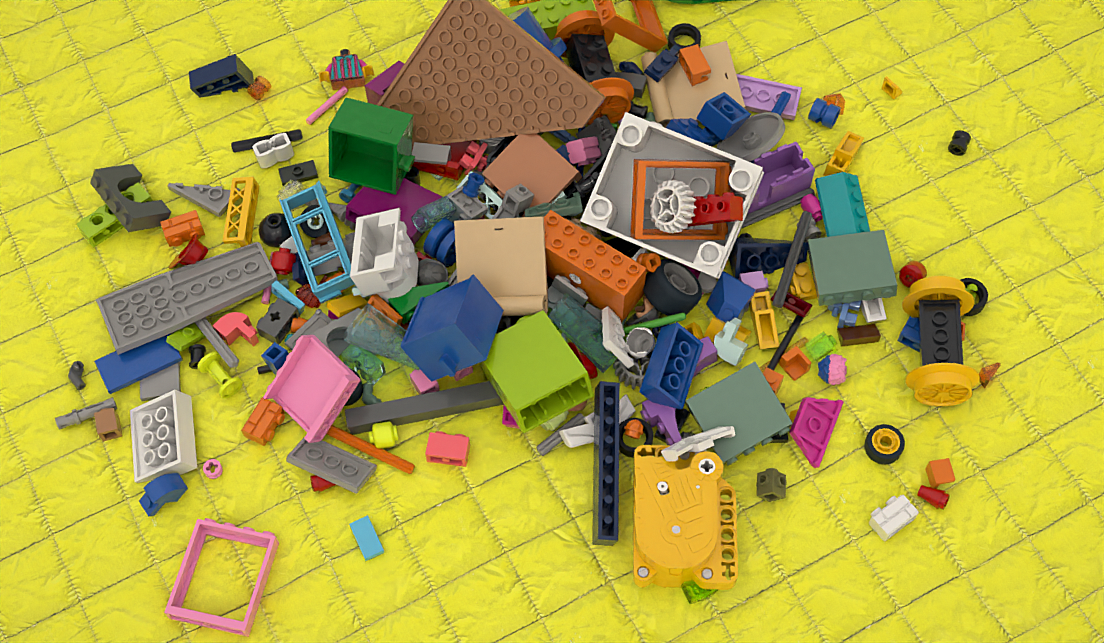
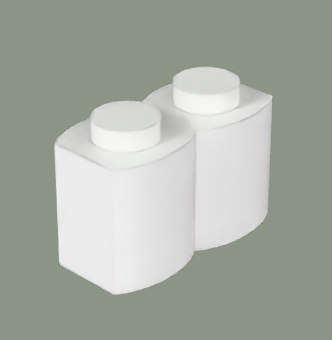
M286 133L277 134L269 140L259 141L252 146L260 168L271 167L278 161H286L294 156L291 142Z

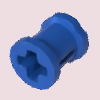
M470 173L468 176L469 180L466 186H463L462 191L468 197L474 198L478 196L479 187L483 185L485 180L477 173Z

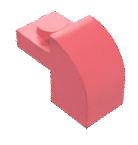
M232 312L226 314L212 325L228 345L232 344L240 335L253 347L259 342L256 335L258 332L252 326L249 317L243 313Z

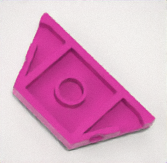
M806 397L800 403L789 433L813 468L820 466L844 402L842 400L834 401Z

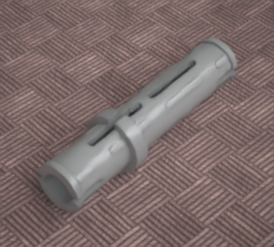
M112 397L79 410L74 409L71 413L56 417L55 421L60 430L70 425H79L82 421L93 418L95 412H99L104 408H114L116 410L117 406Z

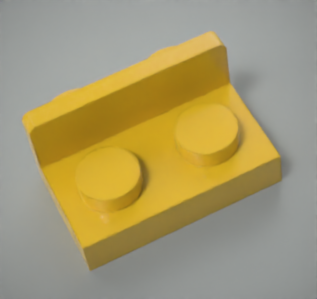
M807 262L796 264L788 289L790 294L804 301L817 298L815 284Z

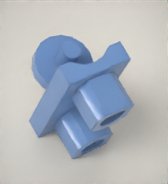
M861 301L828 306V309L832 311L831 315L833 317H837L838 313H841L837 328H843L844 325L855 327L857 314L848 312V309L859 311Z

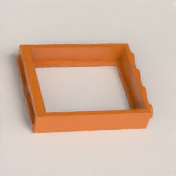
M593 0L603 27L654 53L668 43L652 0H629L632 2L639 25L616 14L612 0Z
M634 159L630 237L634 239L725 240V235L728 233L727 223L713 224L712 229H683L682 232L676 233L663 232L660 229H643L646 167L716 169L714 194L723 196V193L730 192V185H728L729 176L732 172L731 166H729L730 163L718 160Z

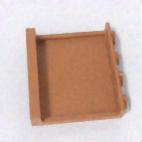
M537 133L519 134L482 172L486 178L484 182L491 188L495 186L498 189L496 193L502 199H504L507 190L519 184L525 186L534 194L530 207L545 202L551 204L574 180L579 182L582 178L580 172Z

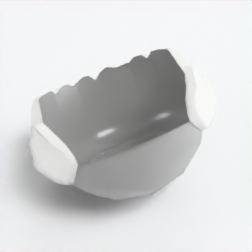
M634 328L626 338V344L629 345L630 349L629 353L637 359L645 357L655 347L653 333L648 328Z

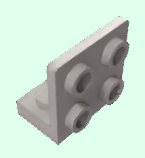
M463 186L446 195L443 219L447 218L453 223L458 220H477L487 213L488 208L476 197L472 198L464 194L462 191Z
M557 275L547 290L548 309L571 324L581 306L583 307L586 303L588 296H586V292L581 288H575L571 285L569 279Z

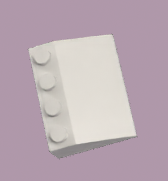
M173 390L130 410L134 480L136 483L151 481L165 474L178 473L182 475L197 468L191 396L178 390Z

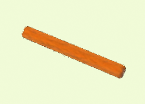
M331 425L326 433L405 473L411 474L415 468L414 464L383 449L376 448L375 445Z

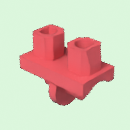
M473 141L469 144L466 152L474 157L472 158L465 153L459 161L460 165L466 168L464 174L468 175L476 166L479 172L485 170L488 156H481L488 144L483 142L480 146Z

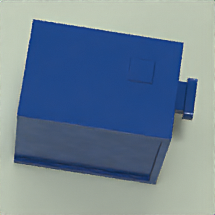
M473 274L469 279L425 298L421 297L400 347L431 382L447 375L453 377L457 371L487 359L504 310Z

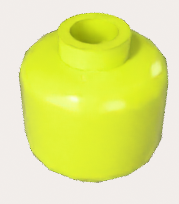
M391 422L374 424L372 431L369 432L370 443H374L375 447L379 449L393 447L396 441H399L396 425L393 426Z

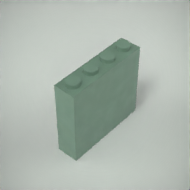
M884 230L808 239V254L819 306L896 296L897 281Z
M756 362L749 364L686 400V406L702 432L717 427H734V437L713 440L714 446L711 447L713 452L720 457L723 465L727 464V466L738 461L737 457L743 453L747 456L754 452V447L759 444L765 446L772 442L773 436L777 434L782 436L790 431L789 427L793 424Z

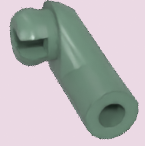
M369 383L363 385V403L365 405L381 403V399L372 394L373 385Z

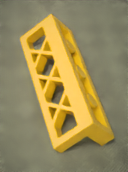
M254 177L232 178L223 235L224 244L239 243L241 247L251 244L260 187ZM245 183V187L238 191L237 184ZM241 197L243 203L236 207L234 203ZM239 213L241 215L240 219L233 223L232 218ZM237 229L238 236L229 238L230 233Z

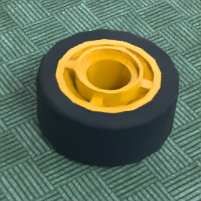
M881 424L870 430L865 439L864 448L871 460L878 464L886 465L899 459L904 450L905 440L903 434L892 425ZM880 442L887 443L888 447L883 446Z

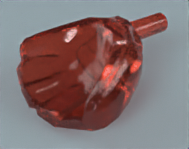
M324 275V277L318 285L325 283L324 280H326L329 277ZM309 283L295 291L297 298L305 306L318 308L321 305L319 299L312 292Z

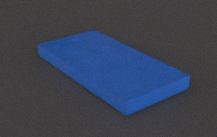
M170 334L119 355L115 351L95 360V364L109 394L183 361L178 350L166 342L167 336Z

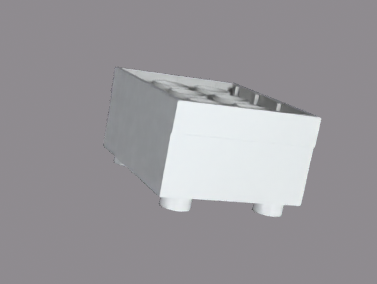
M625 112L580 221L719 279L763 178V167ZM634 159L718 160L729 162L732 172L729 176L728 185H730V192L735 193V196L743 197V221L727 222L728 233L725 235V240L634 239L630 237ZM646 167L643 229H660L655 227V223L651 221L653 216L649 214L652 211V208L649 206L652 204L650 198L654 197L653 191L658 190V185L669 180L682 181L690 186V190L694 192L693 197L703 196L707 198V195L714 194L716 169ZM713 224L690 226L685 229H712Z

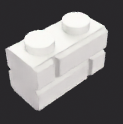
M900 495L898 498L896 496L891 497L886 502V507L883 509L878 507L870 514L869 525L883 541H887L916 519L919 514L918 510L904 495Z

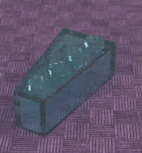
M566 293L554 306L548 317L604 373L617 357L603 346L602 322Z
M367 303L344 332L343 341L419 370V367L400 347L406 330Z

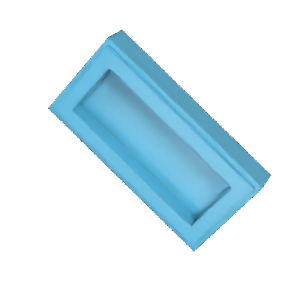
M276 280L271 286V292L278 298L297 307L301 315L305 309V304Z
M368 515L349 524L365 561L385 553Z

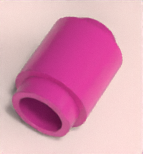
M813 194L804 196L800 200L803 211L811 212L815 222L822 220L823 216L818 198Z

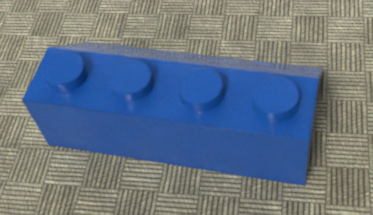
M678 322L661 327L639 392L653 403L683 409L703 343Z

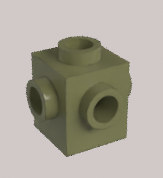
M768 468L766 471L757 473V496L768 502L786 498V475L775 468Z

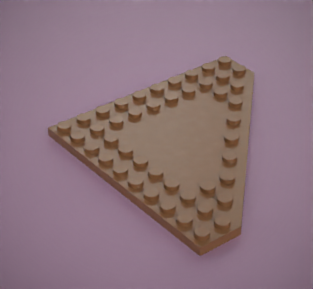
M448 0L377 105L413 114V147L414 142L445 144L583 128L606 97L490 1Z

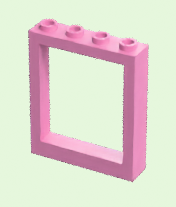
M209 518L204 520L197 519L164 612L166 616L172 620L249 637L279 545L275 534L268 531H263V533L255 532L250 527H243L241 529L231 523H224L223 525ZM207 535L267 548L244 621L182 608Z

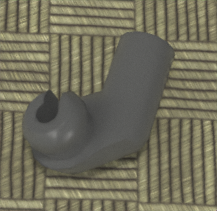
M75 361L68 374V378L77 390H82L86 386L81 379L84 365L81 361Z

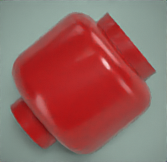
M279 248V251H274L272 253L271 265L275 273L281 275L292 273V266L296 262V255L291 253V249Z
M918 261L908 262L899 272L901 283L908 288L916 281L927 276L925 266Z

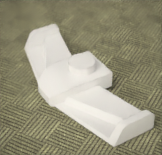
M627 394L619 400V425L636 412ZM594 412L584 417L586 424L559 431L566 446L573 448L594 442Z
M717 427L684 438L663 449L661 453L666 461H677L678 456L685 452H695V455L699 452H705L707 448L714 446L713 440L721 437H734V427Z

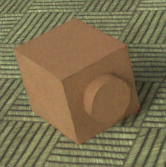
M104 408L94 413L97 434L103 442L122 437L119 415L114 408Z

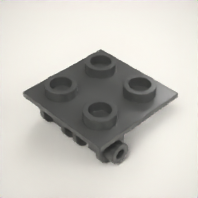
M606 115L594 119L592 124L576 133L578 139L597 137L601 155L612 146L617 134Z

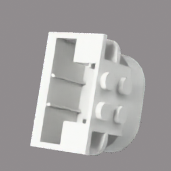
M399 208L356 219L350 277L363 296L377 294L386 303H389V298L400 297L409 292L412 287H416L418 278V256L414 251L412 241L406 233L407 227L405 223L400 221L401 210Z

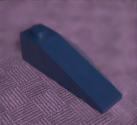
M737 238L729 256L733 277L739 280L740 274L763 271V274H771L775 270L785 267L793 241ZM808 242L803 243L797 264L807 260Z

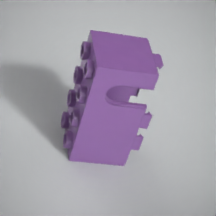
M797 142L789 145L785 144L778 147L775 151L766 152L757 159H754L753 164L763 167L764 175L747 214L811 187L815 168L808 158H802L804 152Z

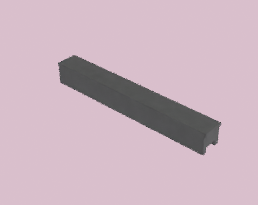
M490 381L346 409L345 416L350 434L355 435L372 431V426L376 423L391 422L393 426H399L504 405Z

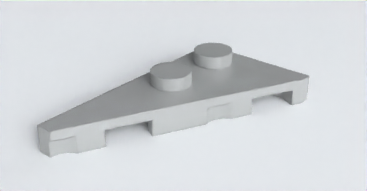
M183 183L168 184L170 191L218 217H221L228 209L231 190H225L221 186L211 187L209 185L195 184L194 187L184 186Z

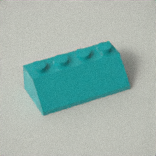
M841 172L815 180L827 237L870 232L857 175Z

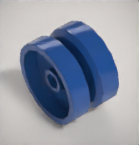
M447 218L439 221L431 229L423 246L426 254L432 258H437V261L445 267H450L456 263L454 223Z

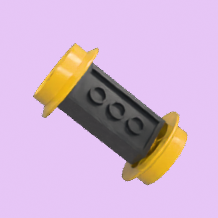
M932 276L920 279L911 285L909 289L910 294L902 302L903 310L908 315L918 318L920 367L907 374L905 379L906 385L914 390V397L920 403L930 406L961 404L972 397V388L980 380L979 373L975 369L963 364L960 316L968 313L973 308L974 297L965 290L964 283L959 279L948 276Z

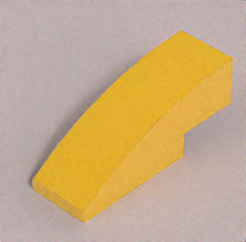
M847 131L835 149L834 155L828 162L823 175L846 173L864 137Z
M769 291L755 293L749 307L759 349L779 347L774 310L771 307Z

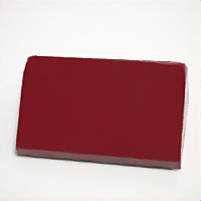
M775 292L774 295L771 297V299H770L771 301L774 300V297H775L776 292ZM788 292L783 304L784 308L803 318L808 316L813 306Z

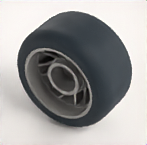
M663 259L655 272H648L646 274L643 292L648 301L658 311L667 316L678 313H685L687 315L702 297V288L696 276L686 266L675 260Z

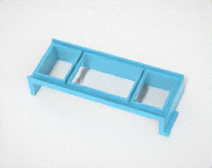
M318 180L316 185L279 201L312 292L319 299L320 303H324L341 295L342 290L355 285L350 277V258L325 195L327 194L326 187ZM316 198L318 199L320 207L296 218L293 217L292 209ZM323 213L336 250L309 261L297 224ZM339 256L345 273L318 285L312 268Z

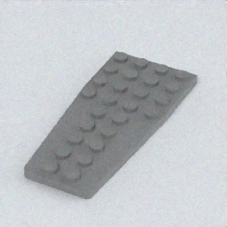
M255 242L198 261L195 264H189L150 277L100 297L96 301L115 350L119 355L182 329L271 286L278 279L261 244Z

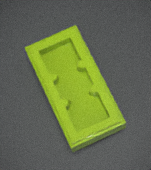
M194 322L167 336L166 342L181 352L206 336Z

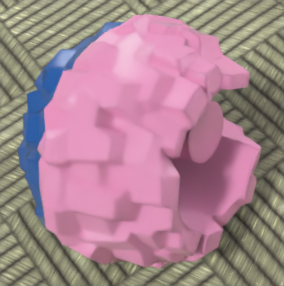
M827 355L818 363V376L824 382L831 385L845 382L847 374L845 362L847 359L843 358L842 355Z

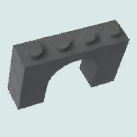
M134 164L95 169L90 184L128 232L161 227L160 222L169 219L171 211L162 200L140 203L129 200L120 193L141 181L142 174Z

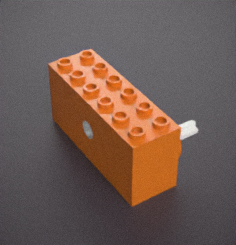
M550 210L544 217L547 276L553 280L557 275L566 277L570 280L571 285L575 288L579 287L586 292L588 302L601 310L608 306L623 322L644 295L643 287L645 285L647 268L637 263L636 260L641 253H648L647 250L640 248L631 259Z

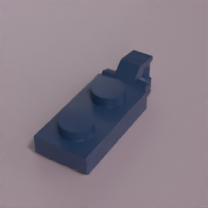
M675 44L670 51L668 49L663 50L645 69L644 73L659 83L675 66L679 58L677 55L681 48Z

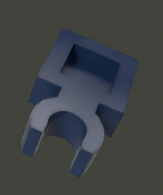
M296 252L294 253L296 255V262L292 266L293 280L306 287L310 284L299 253Z

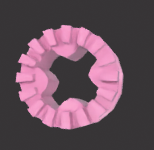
M210 459L203 465V471L209 479H217V477L222 475L223 469L218 460ZM214 465L215 467H218V468H215V472H214V473H211V471H210L211 466Z

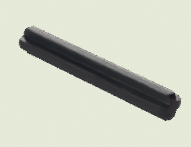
M300 129L281 132L287 134L290 142L303 138ZM280 133L232 142V151L240 152L253 149L252 146L257 142L269 140Z

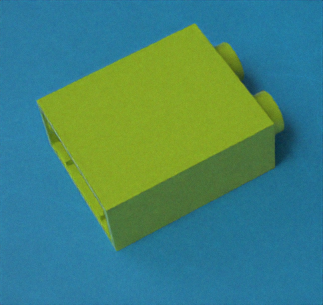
M544 310L534 315H526L520 318L515 325L498 334L496 333L487 359L480 362L484 374L523 434L594 396L588 372Z

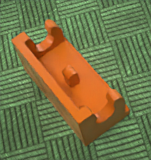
M698 44L680 49L679 63L690 84L695 86V84L707 81L709 79L708 76H702L711 73V68Z

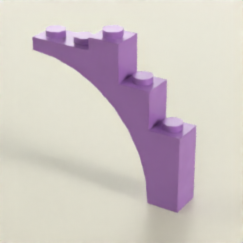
M708 336L700 339L703 347L693 377L702 369L717 361V349ZM650 400L642 402V411L640 413L643 420L648 421L651 428L657 425L660 434L665 435L667 445L671 446L682 440L675 418L676 408L656 404Z

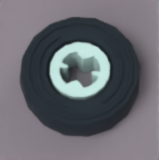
M311 205L305 208L301 215L320 207V205ZM323 213L300 223L303 232L313 238L330 232ZM314 218H318V219H319V221H318V222L320 223L319 225H316V224L313 225V223L315 222V221L313 220Z

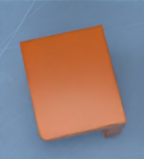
M795 346L781 356L779 365L793 381H796L810 370L811 361Z
M949 458L929 461L925 470L931 488L937 489L940 484L955 481Z

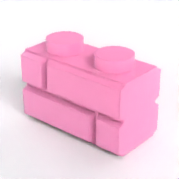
M597 137L567 142L566 147L568 153H570V163H578V166L595 163L596 158L602 156L600 148H598Z

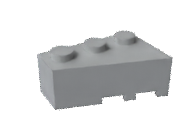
M355 232L347 234L346 238L342 239L351 263ZM333 239L329 240L326 245L310 247V250L306 251L309 261L336 250ZM339 256L312 269L315 276L337 271L338 268L343 266Z

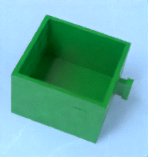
M346 97L328 127L329 177L396 195L406 173L410 171L415 161V156L411 155L413 114Z

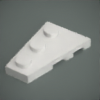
M607 306L602 310L603 346L607 351H611L627 368H630L634 365V361L627 354L630 349L623 339L625 333L621 320Z

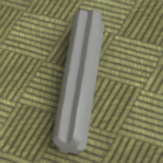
M578 413L536 447L538 453L544 456L563 441L559 431L586 423L584 416Z

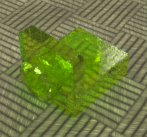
M824 331L805 344L815 361L820 360L831 351H838L835 346L838 344L832 334L828 336Z

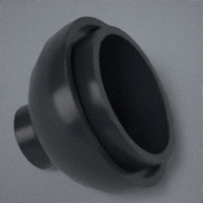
M284 213L269 214L260 222L259 236L264 244L270 247H280L283 242L292 236Z

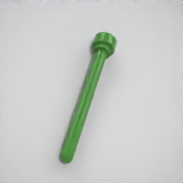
M678 313L624 327V333L628 335L634 328L651 329L683 321L686 319L685 313ZM600 329L598 331V338L603 345V329Z

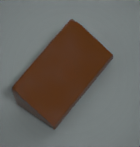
M875 324L837 328L841 347L879 342L881 338Z

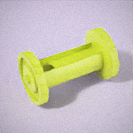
M211 352L199 361L198 370L201 373L209 372L221 387L219 395L223 399L230 398L241 389L243 381L239 377L232 378L221 366L220 354L218 352Z

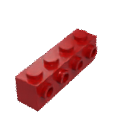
M725 192L723 196L709 194L707 198L703 196L693 197L697 199L694 202V206L697 208L693 210L696 216L691 217L692 223H689L688 227L743 221V197L735 196L733 192Z

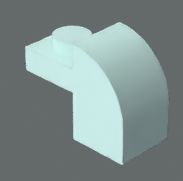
M737 318L730 322L727 321L723 332L720 331L714 338L717 354L723 360L735 366L741 362L748 347V344L735 338L742 322Z

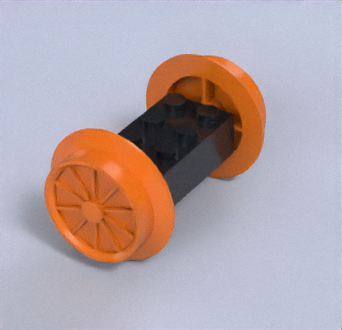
M582 10L574 12L561 20L557 26V33L554 38L561 37L566 44L567 49L561 56L568 58L570 68L606 97L587 124H592L594 119L601 118L604 115L613 124L621 120L625 112L628 113L630 111V102L634 96L632 84L625 79L617 78L608 51V46L612 42L615 32L602 26L596 11Z

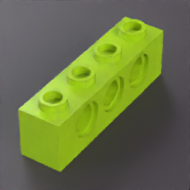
M139 183L130 186L121 193L127 199L135 202L145 203L153 201ZM107 204L99 207L95 212L84 217L76 224L82 235L93 247L124 227Z

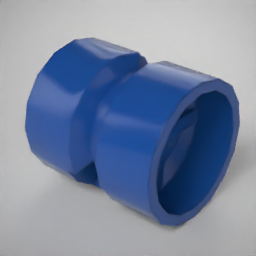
M817 98L811 107L808 119L816 123L821 121L823 126L832 129L839 116L841 107L834 104L827 105V101Z

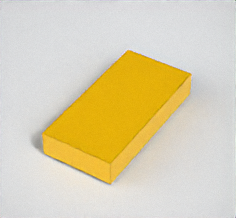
M352 293L329 301L327 308L340 318L357 308L365 309L368 302L360 295L354 296Z

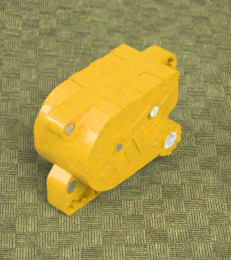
M670 445L638 446L634 452L632 545L633 581L635 585L643 588L654 583L664 588H683L696 583L703 589L728 590L733 588L738 578L736 492L722 478L724 467L720 457L708 451L699 452L696 455L695 452H685L678 456L677 461H666L664 457L659 456L662 455L661 451ZM728 495L731 499L723 500L721 496ZM727 514L731 519L724 520L721 515ZM728 534L732 539L725 540L721 535ZM729 554L731 555L732 559L725 560L723 559L722 555ZM726 569H729L730 580H726Z

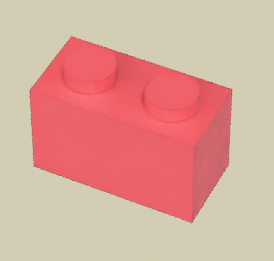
M442 431L430 432L425 453L427 462L466 467L470 449L469 437L463 434L448 435Z

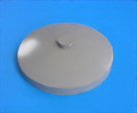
M774 112L753 115L732 136L725 140L720 139L716 149L750 162L768 152L779 142L785 132V123L781 116Z

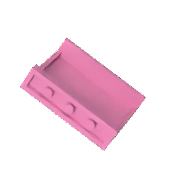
M302 335L297 339L292 352L287 355L283 366L277 371V376L273 382L267 387V392L263 398H273L307 432L304 439L308 443L320 442L361 379L315 335Z

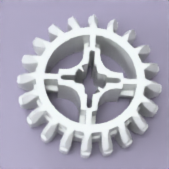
M677 180L665 181L658 185V190L653 191L654 197L650 198L652 204L649 206L652 208V211L649 214L653 216L651 221L655 223V227L660 228L663 232H682L683 229L688 228L689 223H692L691 217L696 216L693 213V210L697 208L694 206V202L697 200L693 198L694 192L690 190V186Z

